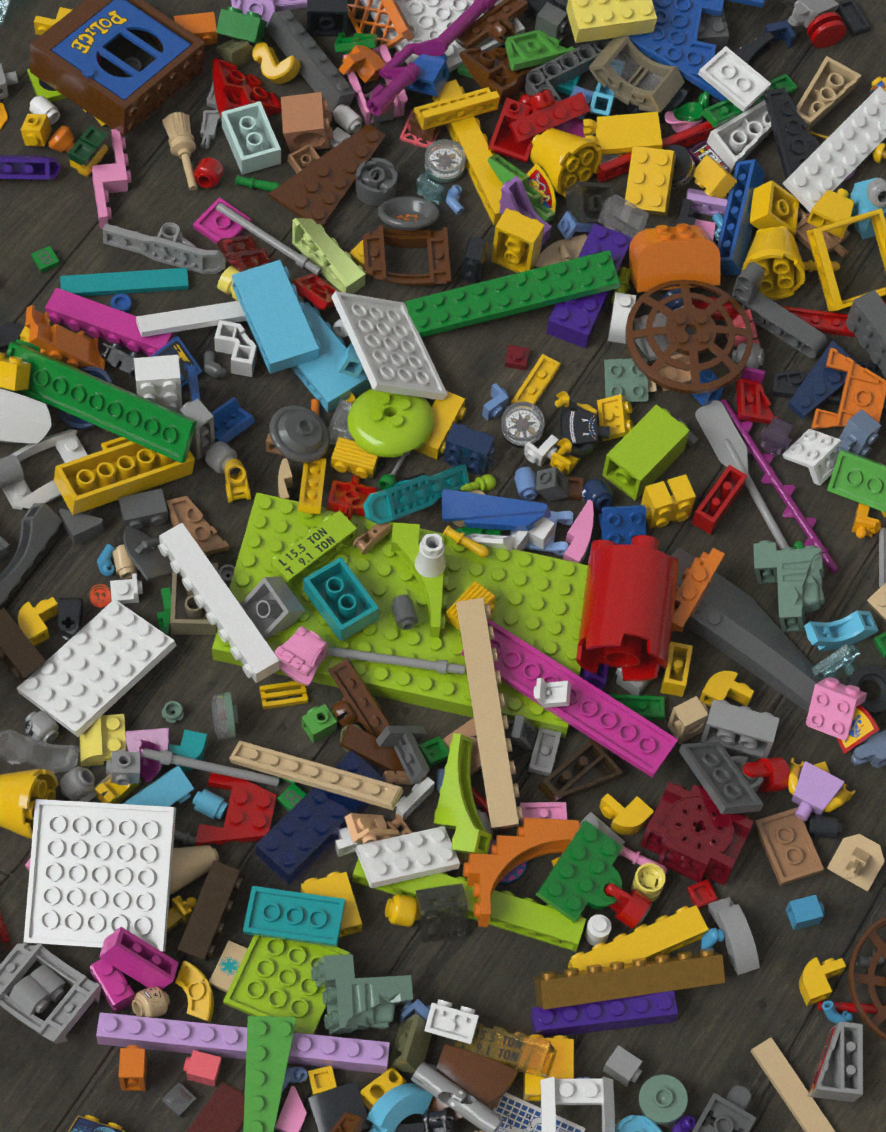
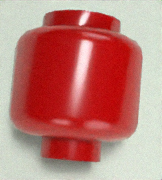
M209 157L203 158L195 169V180L203 188H214L220 182L224 169L218 160Z

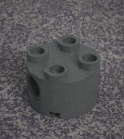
M371 158V161H364L360 164L356 172L355 187L358 200L368 205L379 207L384 201L395 197L398 175L391 162L381 158Z

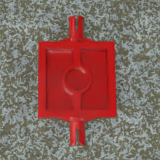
M353 475L351 482L333 480L326 510L336 512L340 510L346 517L348 516L349 521L352 518V514L365 517L363 504L369 494L376 492V488L359 484L361 478L358 475L356 480V475Z

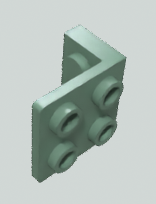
M631 358L604 359L605 398L622 394L626 401L629 402L648 401V378L637 368Z

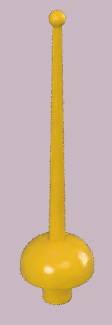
M809 131L811 135L819 136L825 139L828 138V136ZM880 143L871 152L874 161L879 164L882 158L886 159V144Z

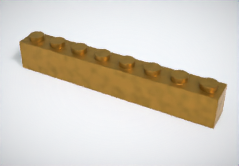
M708 948L701 949L699 954L680 952L677 953L678 957L669 958V955L655 956V960L647 961L646 958L633 959V963L624 964L622 961L611 962L609 967L601 968V965H589L587 970L581 971L578 968L564 969V973L556 974L555 971L542 972L541 976L534 977L536 1004L545 1010L725 983L723 955L715 952L714 949Z

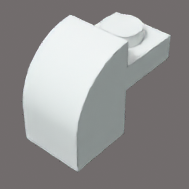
M615 292L608 341L626 344L625 327L628 315L635 304L636 295Z
M543 517L529 531L514 530V533L511 535L513 537V549L523 551L527 543L530 542L544 550L555 534V523Z

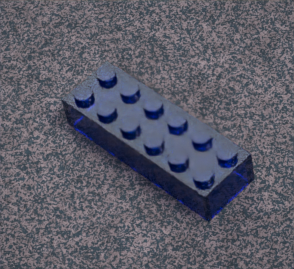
M352 750L334 767L386 782L385 778ZM314 787L255 845L256 855L290 885L338 837V830L348 827L345 817L350 813L361 814L370 803Z

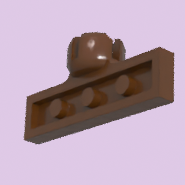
M525 0L502 1L474 21L455 39V42L465 50L474 48L489 37L500 44H505L506 39L503 36L507 38L514 36L516 33L515 24L511 21L528 9V2Z
M349 658L344 659L328 670L343 693V699L335 703L332 708L335 717L347 711V714L339 720L342 726L345 727L360 722L367 732L378 738L386 726H393Z

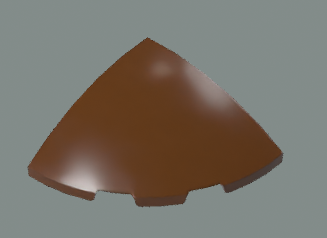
M480 47L461 51L459 54L464 65L482 89L489 87L491 92H498L500 96L499 103L511 97L525 86L528 72L543 65L540 64L512 71L506 48L493 47L491 51H481Z
M444 1045L436 1071L487 1107L496 1097H503L517 1075V1070L449 1045ZM433 1096L428 1109L438 1111L444 1110L445 1107L449 1106ZM453 1110L455 1115V1123L457 1119L464 1118L455 1110Z

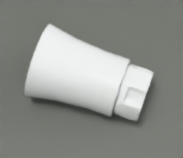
M436 533L426 534L420 543L419 552L415 558V568L424 577H437L446 568L445 547L440 535Z

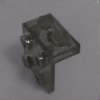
M462 883L416 890V899L420 911L422 942H436L468 935V902Z

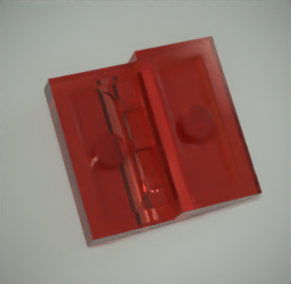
M251 235L223 238L217 242L224 257L239 272L271 263L265 249H257Z

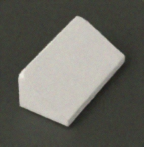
M470 534L466 536L487 547L506 549L510 552L513 549V537L488 534Z

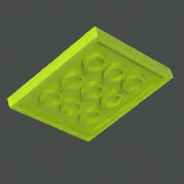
M254 935L223 1003L251 1016L296 1017L294 1033L314 1035L327 1005L323 1004L322 999L325 987L316 988L315 981H312L311 968L323 956L347 955L350 952L338 947Z

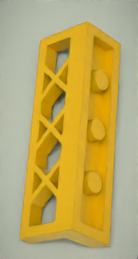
M489 87L415 107L413 112L422 130L497 110L500 96L497 91L491 92Z

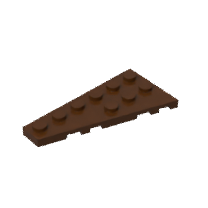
M367 124L271 191L268 197L297 217L313 219L323 227L356 180L357 168L362 162L369 161L386 135L370 124Z

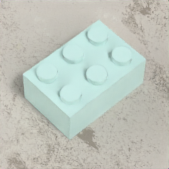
M261 101L221 112L222 128L242 175L281 164V148Z

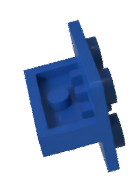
M646 506L603 507L602 514H598V523L602 531L601 540H609L617 545H631L633 537L646 535Z

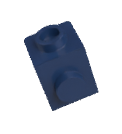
M788 20L778 23L773 22L765 27L764 34L770 32L774 36L773 42L784 40L788 48L792 47L796 38V32Z

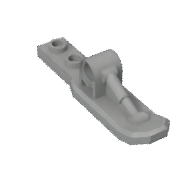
M165 223L157 236H149L105 224L103 228V244L140 253L155 261L187 268V270L202 274H217L225 269L227 265V256L219 250L197 248L183 237L179 226L175 223Z

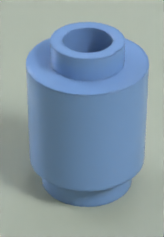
M530 467L519 468L515 472L514 477L519 497L527 501L533 500L539 494L536 491V474Z

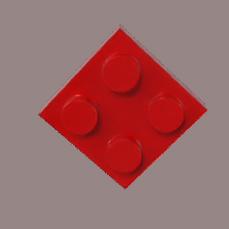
M314 273L293 280L292 284L295 285L297 294L313 302L316 308L325 310L335 306L331 297L338 290Z

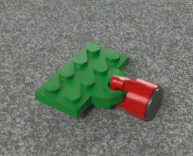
M586 820L581 824L536 893V896L573 923L578 919L586 905L598 910L610 907L616 912L615 918L632 929L642 922L652 906V900L636 888L629 894L622 890L621 877L612 864L623 847Z

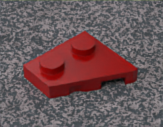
M739 378L736 381L738 419L776 426L779 423L778 416L774 417L769 408L771 403L768 397L765 396L760 382Z

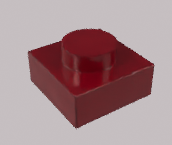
M508 345L505 367L526 370L529 348Z

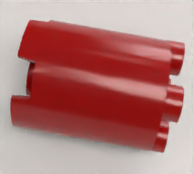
M638 535L632 538L631 545H617L609 540H596L592 542L576 656L577 663L584 670L595 674L600 663L622 668L623 681L637 682L656 679L661 664L663 668H667L679 561L673 556L658 551L659 541L656 538Z

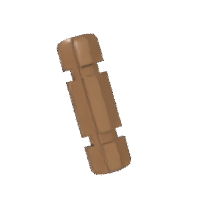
M385 771L383 773V782L393 784V782L395 784H411L405 771H396V773L394 771ZM427 774L421 780L422 782L427 778Z

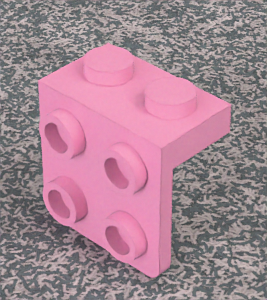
M828 677L815 684L806 725L836 738L847 739L855 709L858 705L865 702L867 693L860 691V688L856 686L841 684L835 678Z

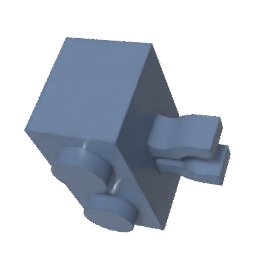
M861 409L848 420L839 437L842 445L837 451L840 452V450L844 449L866 457L872 449L870 445L879 437L877 432L881 425Z

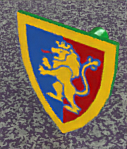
M536 163L527 173L530 178L526 184L543 195L539 201L541 204L556 212L555 189L546 172Z

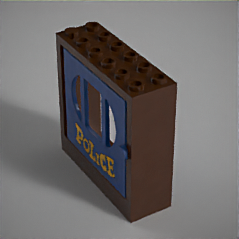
M85 0L30 43V73L110 128L119 131L120 135L125 136L129 131H133L141 121L146 120L154 110L161 108L166 100L174 97L178 90L186 87L191 79L202 73L204 69L205 42L143 0ZM128 30H138L162 46L163 52L157 51ZM119 35H122L156 59L141 72H138L104 49V47ZM97 54H100L132 77H117L108 74L99 66L96 58Z

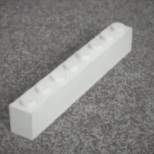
M180 523L159 535L160 545H158L161 554L164 557L168 556L173 571L176 574L180 573L183 578V585L188 591L191 590L195 595L194 600L198 607L205 609L207 612L206 617L210 624L217 626L221 640L224 643L228 642L233 657L236 660L240 659L244 665L242 668L247 677H252L258 683L278 671L279 659L184 524Z

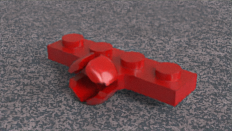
M543 90V92L529 98L532 114L510 123L509 127L516 143H519L589 112L590 108L582 92L565 100L557 101L551 90Z

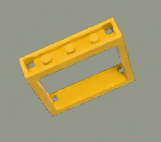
M882 208L806 231L829 311H837L852 306L854 299L867 293L841 300L823 233L871 218L886 271V218ZM886 287L875 290L880 297L886 295Z

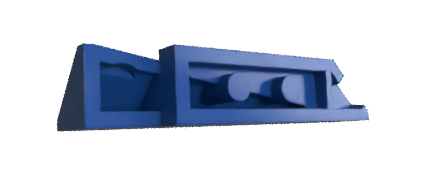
M443 489L442 491L443 522L464 520L466 528L529 531L543 517H551V512L546 503Z

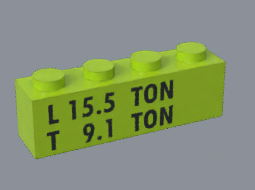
M340 510L334 515H328L322 524L318 527H312L302 539L293 541L285 552L276 554L271 561V572L274 576H281L291 589L357 538V528Z

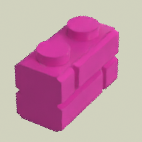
M102 959L90 966L91 975L101 985V991L114 1013H118L132 1004L135 994L119 969Z

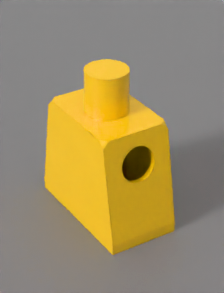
M839 189L835 193L827 190L812 208L807 223L820 227L851 217L854 202L848 199V191ZM848 225L827 232L843 238Z

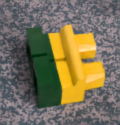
M90 125L80 137V140L68 152L70 166L77 169L78 173L88 177L92 172V166L97 165L109 150L105 144L108 140V134Z

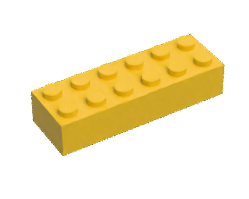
M129 441L57 465L55 467L54 482L72 515L116 501L119 497L133 495L191 475L195 459L189 450L186 462L180 463Z

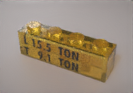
M479 1022L476 1024L471 1044L456 1040L454 1045L456 1048L492 1059L517 1071L544 1078L549 1077L557 1050L548 1039L537 1037V1040L532 1039L521 1032L511 1034L507 1033L505 1029L496 1026L490 1029Z

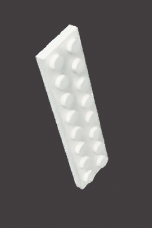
M879 86L782 183L809 212H811L814 205L827 190L834 191L886 138V92Z

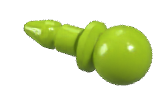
M485 474L482 477H477L475 482L466 483L460 490L465 492L474 490L482 492L492 491L496 487V479L490 474Z

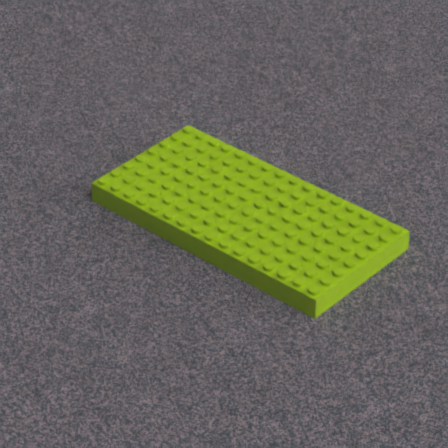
M256 493L229 590L239 604L264 577H275L271 572V561L276 554L285 552L293 541L302 539L312 527H318L328 515H334L336 511L326 510L327 508L321 507L320 514H307L298 511V501ZM352 514L350 520L357 528V537L376 525L364 516ZM387 522L393 530V522ZM420 528L419 533H424V536L434 533L440 535L445 546V555H449V566L444 570V575H448L447 588H443L442 595H447L446 609H441V615L446 617V611L474 581H477L478 584H481V586H484L485 589L496 596V607L491 617L487 618L579 676L581 667L576 661L588 565L512 549L510 552L506 549L487 547L484 544L481 545L488 549L489 554L487 557L482 558L463 545H457L455 540L444 536L443 533ZM392 532L365 555H362L361 550L358 547L355 548L353 542H351L312 572L314 573L342 557L379 607L377 621L342 642L339 641L304 593L303 580L290 589L305 612L290 627L265 641L272 651L275 652L278 646L287 642L301 626L319 635L322 640L328 643V654L316 670L312 682L339 688L328 670L346 658L329 656L330 647L437 662L438 660H447V663L465 665L464 674L450 672L441 674L437 673L436 670L350 659L373 696L474 718L465 657L461 655L463 650L461 631L445 620V629H440L439 637L430 636V619L424 594L410 568L396 553L391 552ZM408 595L414 602L419 621L410 630H403L396 625L391 606L393 604L392 600L397 596ZM217 629L212 647L213 660L244 666L240 659L236 660L233 657L228 642L224 643L218 634L219 629ZM280 668L274 673L287 676ZM501 681L502 684H497L498 692L503 693L505 706L501 707L502 716L507 715V719L515 720L516 715L525 716L538 731L539 727L561 732V738H566L568 723L503 681Z

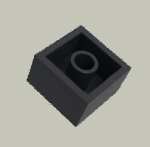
M307 0L308 34L310 36L338 37L339 33H345L347 37L348 0Z

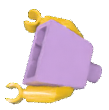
M794 758L790 761L788 788L789 792L793 795L792 801L799 805L795 816L801 820L807 821L811 812L821 815L823 812H831L837 809L846 801H849L856 792L855 790L849 792L846 789L847 784H844L845 781L806 761H802L801 764H796Z

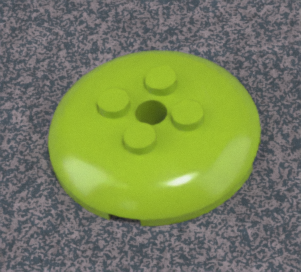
M371 388L362 393L352 404L347 417L348 431L355 440V443L364 451L381 457H399L410 450L415 449L416 451L427 442L434 428V414L426 398L375 391Z

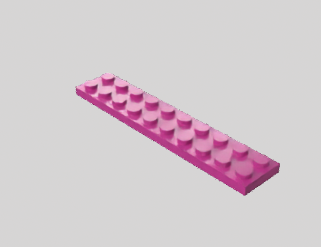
M487 618L488 626H493L495 639L490 641L491 647L496 648L498 661L494 662L495 671L500 670L501 681L540 706L542 705L534 697V687L537 684V678H543L546 683L568 681L571 684L569 706L547 707L545 709L650 777H654L677 744V738Z

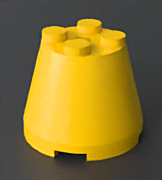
M555 128L548 129L541 135L537 134L532 140L533 147L530 162L534 165L538 163L543 168L558 194L566 198L580 194L587 188L586 183L592 174H597L602 160V151L592 140Z
M786 226L757 230L742 271L750 262L759 264L764 270V277L759 292L771 300L784 299L794 295V291L803 285L805 281V267L794 236Z
M33 769L0 774V827L32 839L35 800H56L55 787L59 783L52 771Z

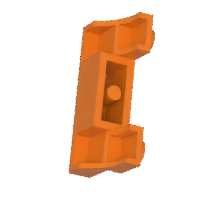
M34 305L27 307L25 326L30 329L29 342L40 347V353L75 368L93 366L104 370L105 360L99 353L98 338L91 339L84 335V331L76 334L58 324L50 327L49 313L43 314L35 310Z
M715 548L711 550L710 554L703 551L701 557L696 556L691 567L685 569L681 578L684 581L681 586L677 585L672 631L682 632L688 618H692L711 585L714 573L720 562L723 561L725 553Z

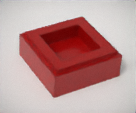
M709 879L689 886L686 889L693 905H696L698 910L708 906L709 903L718 901Z

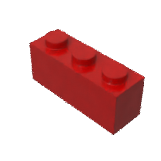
M728 465L695 511L692 524L711 535L743 490L748 475Z

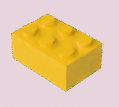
M633 146L624 202L626 211L667 216L676 158L674 151Z
M506 208L495 226L491 262L516 273L534 269L540 257L544 224L536 219L526 217L518 211Z

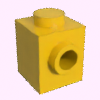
M27 114L21 127L25 146H45L52 131L47 114Z

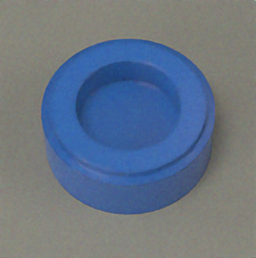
M117 294L110 301V305L114 309L129 313L132 309V301L126 294Z

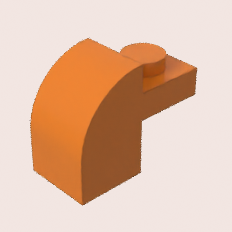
M356 45L342 60L343 64L340 66L339 71L343 75L355 71L363 82L367 83L379 77L378 72L386 64L372 49Z

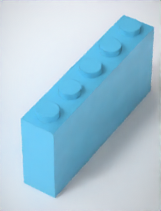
M280 260L232 275V287L270 374L318 359L319 350L321 349L319 339L317 337L314 338L312 334L313 327L309 319L306 320L304 316V305L297 300L296 287L294 284H290L289 271L286 266L283 267Z
M306 302L303 304L305 308L304 316L306 320L309 319L313 327L312 334L314 338L317 337L319 339L321 349L319 350L318 359L290 368L313 396L320 400L322 407L329 413L344 404V401L349 398L351 393L357 396L368 389L370 382L364 369L357 378L338 372V362L347 349L341 337H337L333 333L331 325L323 321L318 309Z

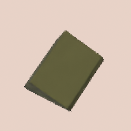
M414 1014L400 1023L387 1069L394 1067L397 1071L415 1073L421 1063L425 1061L432 1033L424 1031L426 1021L420 1015Z

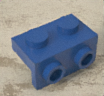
M235 397L211 413L214 416L215 442L222 441L228 443L255 423L253 416L240 407Z

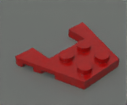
M210 772L208 786L231 790L224 827L199 824L195 846H203L210 843L222 845L224 842L230 841L241 843L268 840L277 795L245 779Z

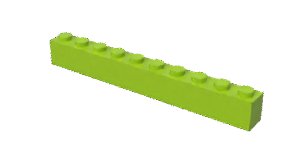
M358 858L352 882L370 887ZM445 872L373 888L392 895L401 894L415 897L418 903L478 921V917H474V904L477 903V897H473V886H467V879L464 877L454 878L448 876ZM493 891L490 897L491 916L488 925L574 952L577 951L586 918H582L580 915L573 923L550 905L537 904L531 898L521 899L508 891Z

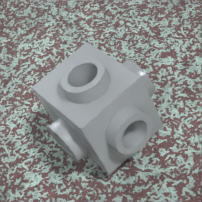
M128 750L112 752L111 760L106 761V774H111V783L118 785L139 783L140 752H129Z

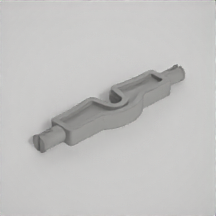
M213 83L206 104L216 110H205L203 112V122L200 131L202 138L200 147L203 149L204 147L205 149L209 148L210 140L215 139L218 123L222 121L216 104Z

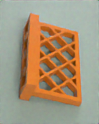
M355 0L354 5L348 4V16L356 32L363 34L365 25L373 26L370 34H375L377 27L385 28L383 37H377V40L381 42L380 45H386L388 50L404 39L409 41L415 37L396 0H380L379 9L371 8L373 0H368L366 7L359 6L360 0ZM357 9L365 11L362 20L355 19ZM369 12L377 13L374 22L367 21ZM382 14L389 16L387 25L379 24ZM395 30L398 36L392 40L387 39L389 31Z

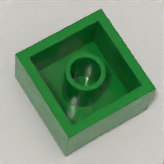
M228 6L227 10L221 9L216 33L225 37L243 41L247 40L249 43L257 44L263 41L267 21L263 20L262 16L257 13L247 11L246 15L240 9Z

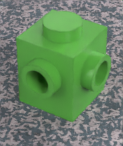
M326 704L320 707L315 706L306 715L302 716L301 726L314 744L337 731L338 717H335L333 709L329 710Z

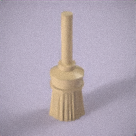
M175 112L169 114L162 121L169 137L168 143L171 154L182 159L189 190L194 191L197 189L190 156L195 151L196 145L191 134L190 119L188 114Z

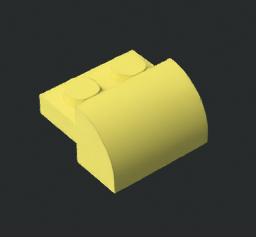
M124 714L102 715L80 735L81 766L104 765V761L111 760L112 752L126 750Z

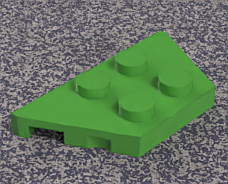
M540 30L510 36L505 41L512 71L547 63L575 48L571 46L567 49L559 45L560 40L550 37Z

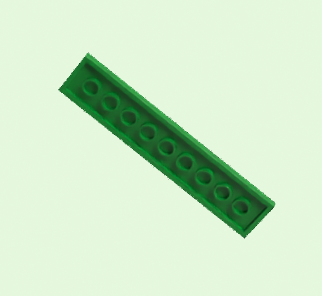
M607 250L408 300L405 303L408 314L420 337H425L620 288V282L611 252Z
M13 341L9 343L6 357H21L23 362L31 363L28 389L18 391L177 462H186L197 423L196 420L18 342Z

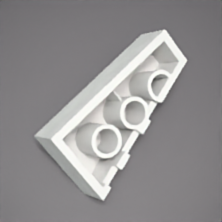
M765 100L712 130L707 139L708 145L730 168L729 173L736 168L738 161H743L772 131Z

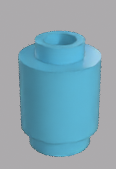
M206 789L202 792L198 791L192 802L195 804L194 810L212 819L217 818L219 820L222 819L229 804L224 801V798Z

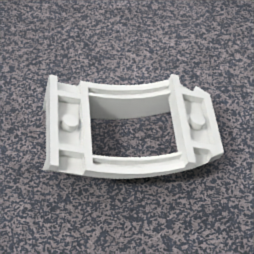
M73 429L44 437L38 444L30 443L13 453L19 462L56 446L65 463L87 456L86 451L76 436L77 430ZM24 479L2 488L12 508L19 510L23 508L30 509L34 503H48L61 496L54 480L32 493Z
M554 1077L540 1080L541 1132H556L555 1105H602V1132H615L613 1079L602 1077V1079H554Z

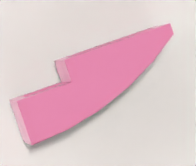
M591 500L587 501L567 532L565 542L569 544V547L564 553L563 560L582 564L586 556L593 529L594 512L593 501Z

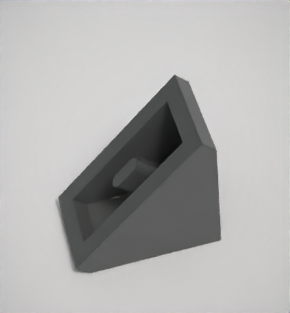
M63 508L59 510L60 518L63 520L61 523L74 546L104 531L102 518L82 513L72 515L70 510Z

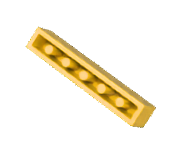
M696 905L690 908L684 906L678 909L676 914L670 917L668 915L661 916L655 920L654 924L649 926L643 924L629 935L623 933L616 936L608 944L604 942L599 943L590 952L585 954L584 952L576 953L571 957L568 968H578L581 971L587 970L589 965H601L602 968L609 967L611 962L617 961L629 964L633 963L632 960L637 958H646L647 961L655 960V956L667 955L701 940L702 936L709 929Z

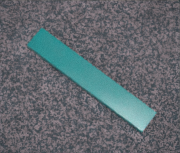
M187 268L60 276L61 289L81 297L189 289Z

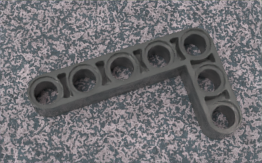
M611 39L590 41L531 70L526 76V93L533 96L549 89L555 100L562 101L554 87L589 71V66Z
M750 262L737 277L732 298L739 303L743 310L750 309L753 318L751 321H754L805 356L815 358L827 343L826 336L760 293L764 270L759 264Z

